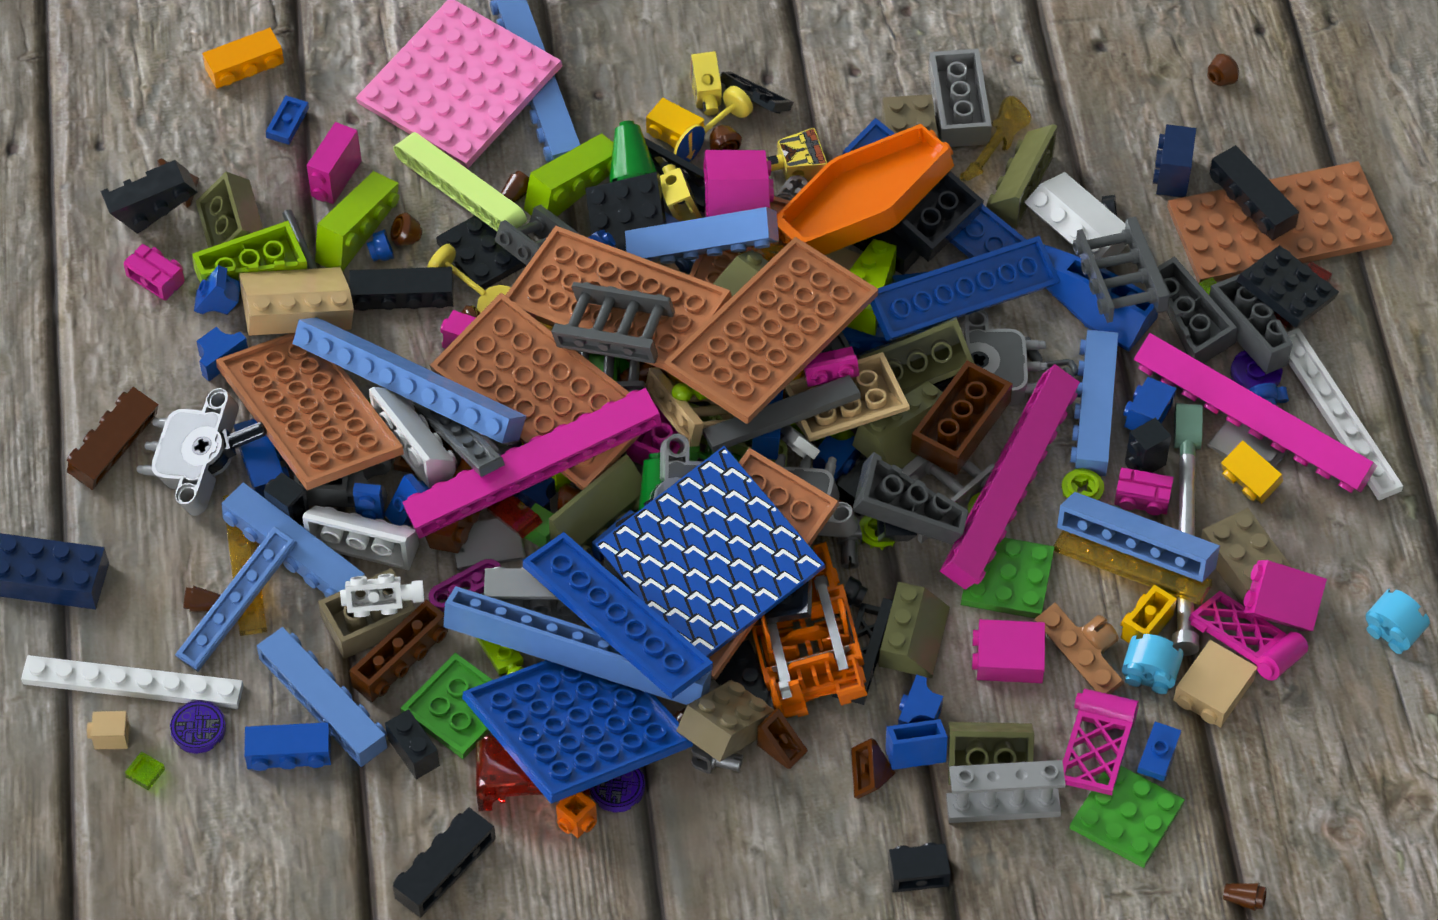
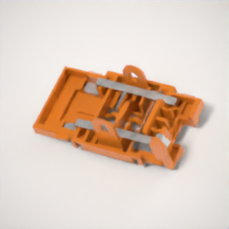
M826 542L813 545L814 552L822 560L826 568L812 578L811 617H809L811 621L824 617L826 620L816 622L814 626L806 627L804 619L807 618L767 624L765 615L761 617L762 625L753 626L752 628L767 690L771 691L774 708L780 709L785 718L796 715L798 717L809 715L806 702L821 696L837 694L841 705L852 703L851 700L867 696L864 685L866 678L863 667H861L865 664L844 585H838L840 581L837 569L833 567ZM845 611H847L855 643H853ZM799 621L801 629L795 631L793 628H788L792 627L793 622ZM758 636H760V638H761V645H762V649H763V653H764V657H765V661H766L767 668L765 667V663H764V659H763V655H762V651H761V647H760V643H759ZM810 641H817L819 653L813 654ZM805 643L808 656L800 658L797 644Z

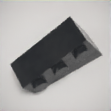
M176 160L145 172L146 176L132 182L131 179L123 181L124 186L109 192L107 188L100 191L109 213L138 234L198 193L189 171Z

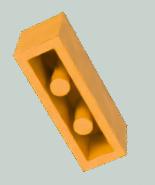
M271 28L202 53L205 69L216 89L284 63L282 47Z

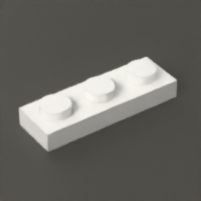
M790 425L781 428L780 432L784 435L782 440L802 458L808 455L815 459L820 450L812 442H809L803 434Z

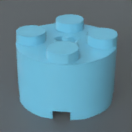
M1387 589L1366 613V621L1369 625L1366 630L1375 639L1382 637L1389 642L1388 645L1392 651L1402 654L1430 625V620L1427 614L1421 615L1418 611L1421 606L1409 595L1399 590L1390 593V589Z
M1143 634L1142 639H1136L1137 635L1133 636L1122 666V673L1126 676L1125 682L1134 687H1139L1142 684L1152 687L1151 689L1158 694H1167L1168 689L1174 687L1184 656L1183 650L1179 647V651L1173 648L1174 642L1161 636Z

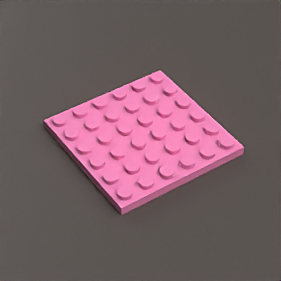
M447 0L360 92L356 100L361 106L408 134L418 133L459 164L469 169L560 70L562 63L558 58L458 1Z

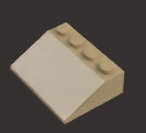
M341 267L239 273L248 336L295 333L299 319L318 317L343 330L352 329L354 308L350 288Z
M883 352L858 360L860 376L852 377V380L860 391L861 399L796 422V425L809 442L910 410V406ZM805 377L791 381L784 388L785 397L788 398L821 385L808 387Z

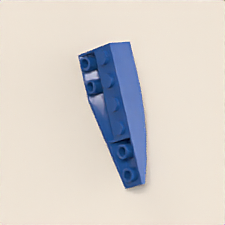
M1044 245L1060 280L1056 285L1046 289L1089 329L1118 333V346L1129 352L1158 318L1154 305L1145 302L1114 309L1113 322L1107 323L1104 314L1101 315L1099 313L1096 294L1092 295L1090 291L1089 277L1083 274L1081 258ZM1104 268L1099 269L1103 279L1118 276ZM1133 284L1108 289L1111 299L1145 292Z

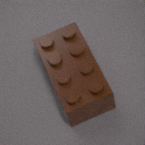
M967 360L912 433L911 452L957 475L1011 402L1013 383Z

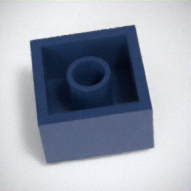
M1166 124L1165 134L1159 135L1155 168L1158 169L1154 170L1153 184H1157L1156 194L1180 198L1187 196L1196 128Z

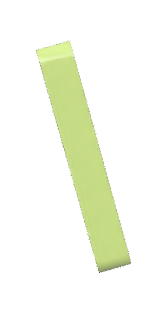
M411 133L393 147L397 158L403 164L494 230L498 231L500 222L504 220L508 221L515 228L521 227L527 222L524 211L517 204L418 133Z

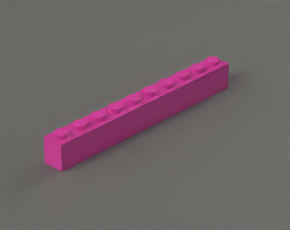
M1151 333L1148 334L1133 359L1140 364L1138 369L1149 376H1152L1154 372L1162 377L1160 382L1182 388V395L1194 402L1197 398L1206 402L1203 406L1204 408L1216 415L1219 411L1228 415L1226 418L1228 422L1237 427H1240L1241 424L1250 428L1248 433L1259 440L1266 437L1272 441L1270 446L1284 454L1286 450L1295 454L1293 459L1307 467L1308 463L1317 467L1315 472L1329 480L1333 476L1340 481L1338 486L1350 493L1354 489L1361 493L1377 468L1373 461Z
M1056 364L1041 375L966 519L963 535L954 542L940 569L942 574L965 590L974 583L978 585L984 578L986 564L993 560L997 553L994 550L996 545L1004 539L1007 533L1005 530L1006 525L1014 519L1017 514V510H1015L1017 504L1021 503L1027 495L1028 491L1025 489L1027 484L1034 480L1038 473L1035 470L1037 465L1047 456L1048 451L1045 450L1046 447L1056 438L1058 434L1056 431L1057 426L1067 417L1068 412L1065 410L1074 402L1078 395L1075 391L1080 382Z
M646 388L631 391L626 397L616 402H608L595 412L582 414L577 420L569 424H561L544 436H536L527 444L508 449L505 454L501 455L505 465L487 475L480 477L474 469L463 470L456 477L446 482H438L425 492L412 494L407 500L402 502L418 538L421 539L662 425L660 414Z

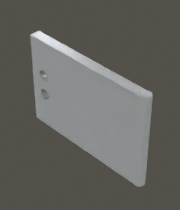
M1228 421L1225 422L1207 445L1208 448L1227 457L1243 440L1274 468L1288 453V450L1283 454L1271 447L1272 441L1266 437L1259 440L1248 433L1250 428L1241 424L1240 427H1237Z
M513 515L474 523L469 532L467 542L462 545L458 554L454 553L457 570L467 569L484 559H493L499 563L524 560L526 555L517 516Z

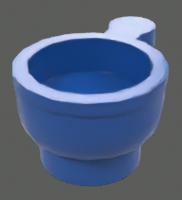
M386 230L373 233V241L367 242L372 260L375 262L377 260L388 261L394 259Z
M1263 383L1249 389L1276 406V403H1286L1289 401L1285 386L1277 387L1274 383Z

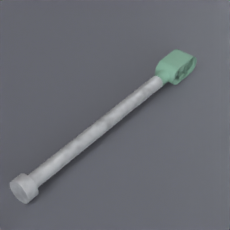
M1176 403L1173 445L1174 448L1180 449L1179 531L1195 536L1196 450H1201L1203 406L1199 404ZM1178 574L1177 632L1172 634V642H1174L1173 648L1179 651L1180 647L1184 652V656H1190L1199 651V635L1194 632V627L1190 625L1191 622L1189 621L1190 614L1194 612V579Z

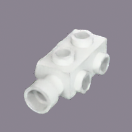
M394 574L378 575L377 579L355 576L350 578V581L345 582V590H340L341 606H347V613H354V617H366L370 615V611L381 610L382 615L398 613L397 609L403 608V601L413 600V603L424 602L423 580L411 581L412 584L401 585V577H394ZM392 588L393 593L390 595L384 594L383 589ZM364 590L366 595L358 597L355 592Z

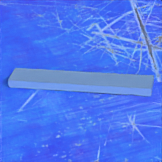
M274 526L176 652L175 656L198 672L296 546V540Z

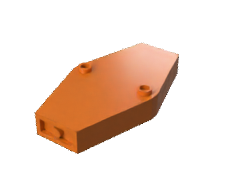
M918 124L834 158L777 214L779 240L786 246L794 237H797L820 253L827 255L890 230L899 224L954 167L951 156L953 155L952 148L947 142L940 141L933 130H928L922 124Z

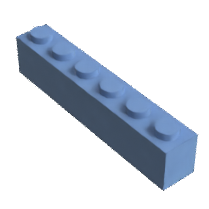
M763 207L625 231L626 252L652 262L660 261L661 264L675 263L677 258L684 257V260H695L701 254L719 256L725 250L743 252L746 251V247L750 246L768 248L770 243L779 242L777 211Z
M1087 330L1086 340L1081 339L1079 355H1084V361L1079 360L1078 376H1082V382L1079 383L1076 393H1078L1077 397L1081 399L1080 404L1075 403L1074 419H1079L1078 425H1073L1072 440L1077 441V447L1071 448L1070 462L1075 463V469H1089L1099 476H1106L1109 459L1118 333Z
M244 482L221 503L224 521L231 527L236 526L243 531L244 536L251 542L256 541L258 544H261L274 526L295 539L297 544L283 561L284 566L290 572H297L311 588H318L324 593L325 597L344 590L345 582L350 581V578L365 576L357 567Z
M1077 492L1070 495L1060 505L1057 524L1059 529L1203 582L1216 569L1220 545Z
M281 627L256 645L261 662L319 723L329 722L331 736L360 767H363L387 749V732L378 722L374 723L369 718L370 715L366 708L361 704L357 705L352 700V695L346 687H339L335 682L333 674L327 668L323 670L319 666L316 656L310 650L306 652L301 647L302 644L294 633L289 634Z

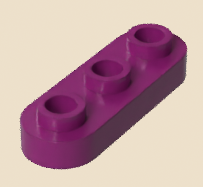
M484 559L434 586L428 595L429 602L444 613L445 602L440 603L439 601L442 599L447 600L455 586L460 588L469 587V591L479 594L483 593L485 568L501 567V565L493 559Z

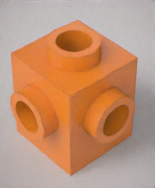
M582 792L560 800L556 806L557 824L567 834L572 833L575 837L579 838L584 832H590L597 823L596 803Z

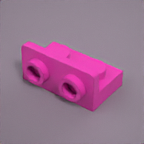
M852 346L819 353L803 369L808 387L829 383L848 375L851 378L860 376L857 356L854 355Z

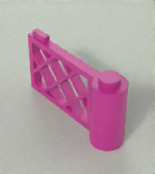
M1221 591L1217 592L1190 614V625L1202 633H1209L1255 663L1259 674L1267 680L1273 681L1280 677L1308 652V643L1301 634L1297 632L1286 634L1265 619L1244 613L1245 606ZM1220 602L1229 609H1217L1216 604ZM1201 616H1213L1214 621H1207ZM1220 617H1230L1233 623L1221 622ZM1238 618H1245L1251 624L1239 623ZM1224 630L1235 631L1237 636L1228 635ZM1242 631L1254 632L1255 637L1243 636ZM1261 633H1268L1274 638H1262ZM1246 645H1258L1259 650L1254 652Z
M1085 688L1083 693H1077L1074 709L1079 710L1063 759L1066 785L1112 796L1130 733L1136 721L1139 701ZM1082 721L1094 723L1097 729L1085 734L1080 726ZM1115 728L1124 730V734L1122 737L1112 740L1107 731ZM1102 735L1107 744L1095 748L1090 739ZM1085 743L1090 752L1078 757L1073 749ZM1112 749L1117 757L1105 763L1100 754ZM1095 757L1101 766L1088 771L1083 762ZM1076 765L1083 772V775L1076 778L1066 775L1067 770ZM1105 771L1110 781L1108 785L1097 783L1093 777Z

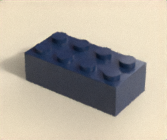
M0 533V597L96 610L109 567L105 547Z

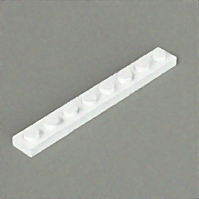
M1296 328L1288 331L1287 334L1293 344L1288 363L1341 444L1377 465L1367 484L1378 501L1402 492L1403 485L1301 330Z
M27 655L21 677L22 683L25 685L178 703L206 701L217 707L238 709L243 690V681L236 679Z

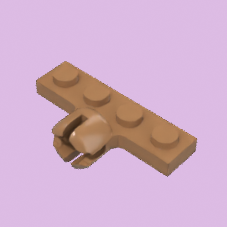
M1054 603L1034 619L1035 622H1045V634L1094 691L1112 694L1124 684L1122 678L1103 658L1104 652L1119 639L1116 630L1111 624L1107 623L1105 617L1097 615L1083 627H1077L1061 608Z

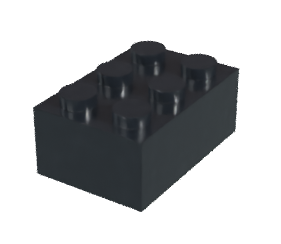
M949 171L900 223L891 229L929 262L980 214L984 200Z

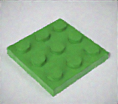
M1004 537L994 549L997 551L995 557L989 564H986L984 568L986 574L978 585L974 583L966 590L963 589L961 605L1029 618L1038 617L1043 611L1055 546Z
M454 653L400 708L401 713L409 709L425 732L464 759L490 731L462 699L463 691L492 681V679L460 655Z
M1121 766L1112 796L1091 791L1070 823V829L1145 868L1183 807L1185 799ZM1105 771L1097 783L1109 784L1110 778Z

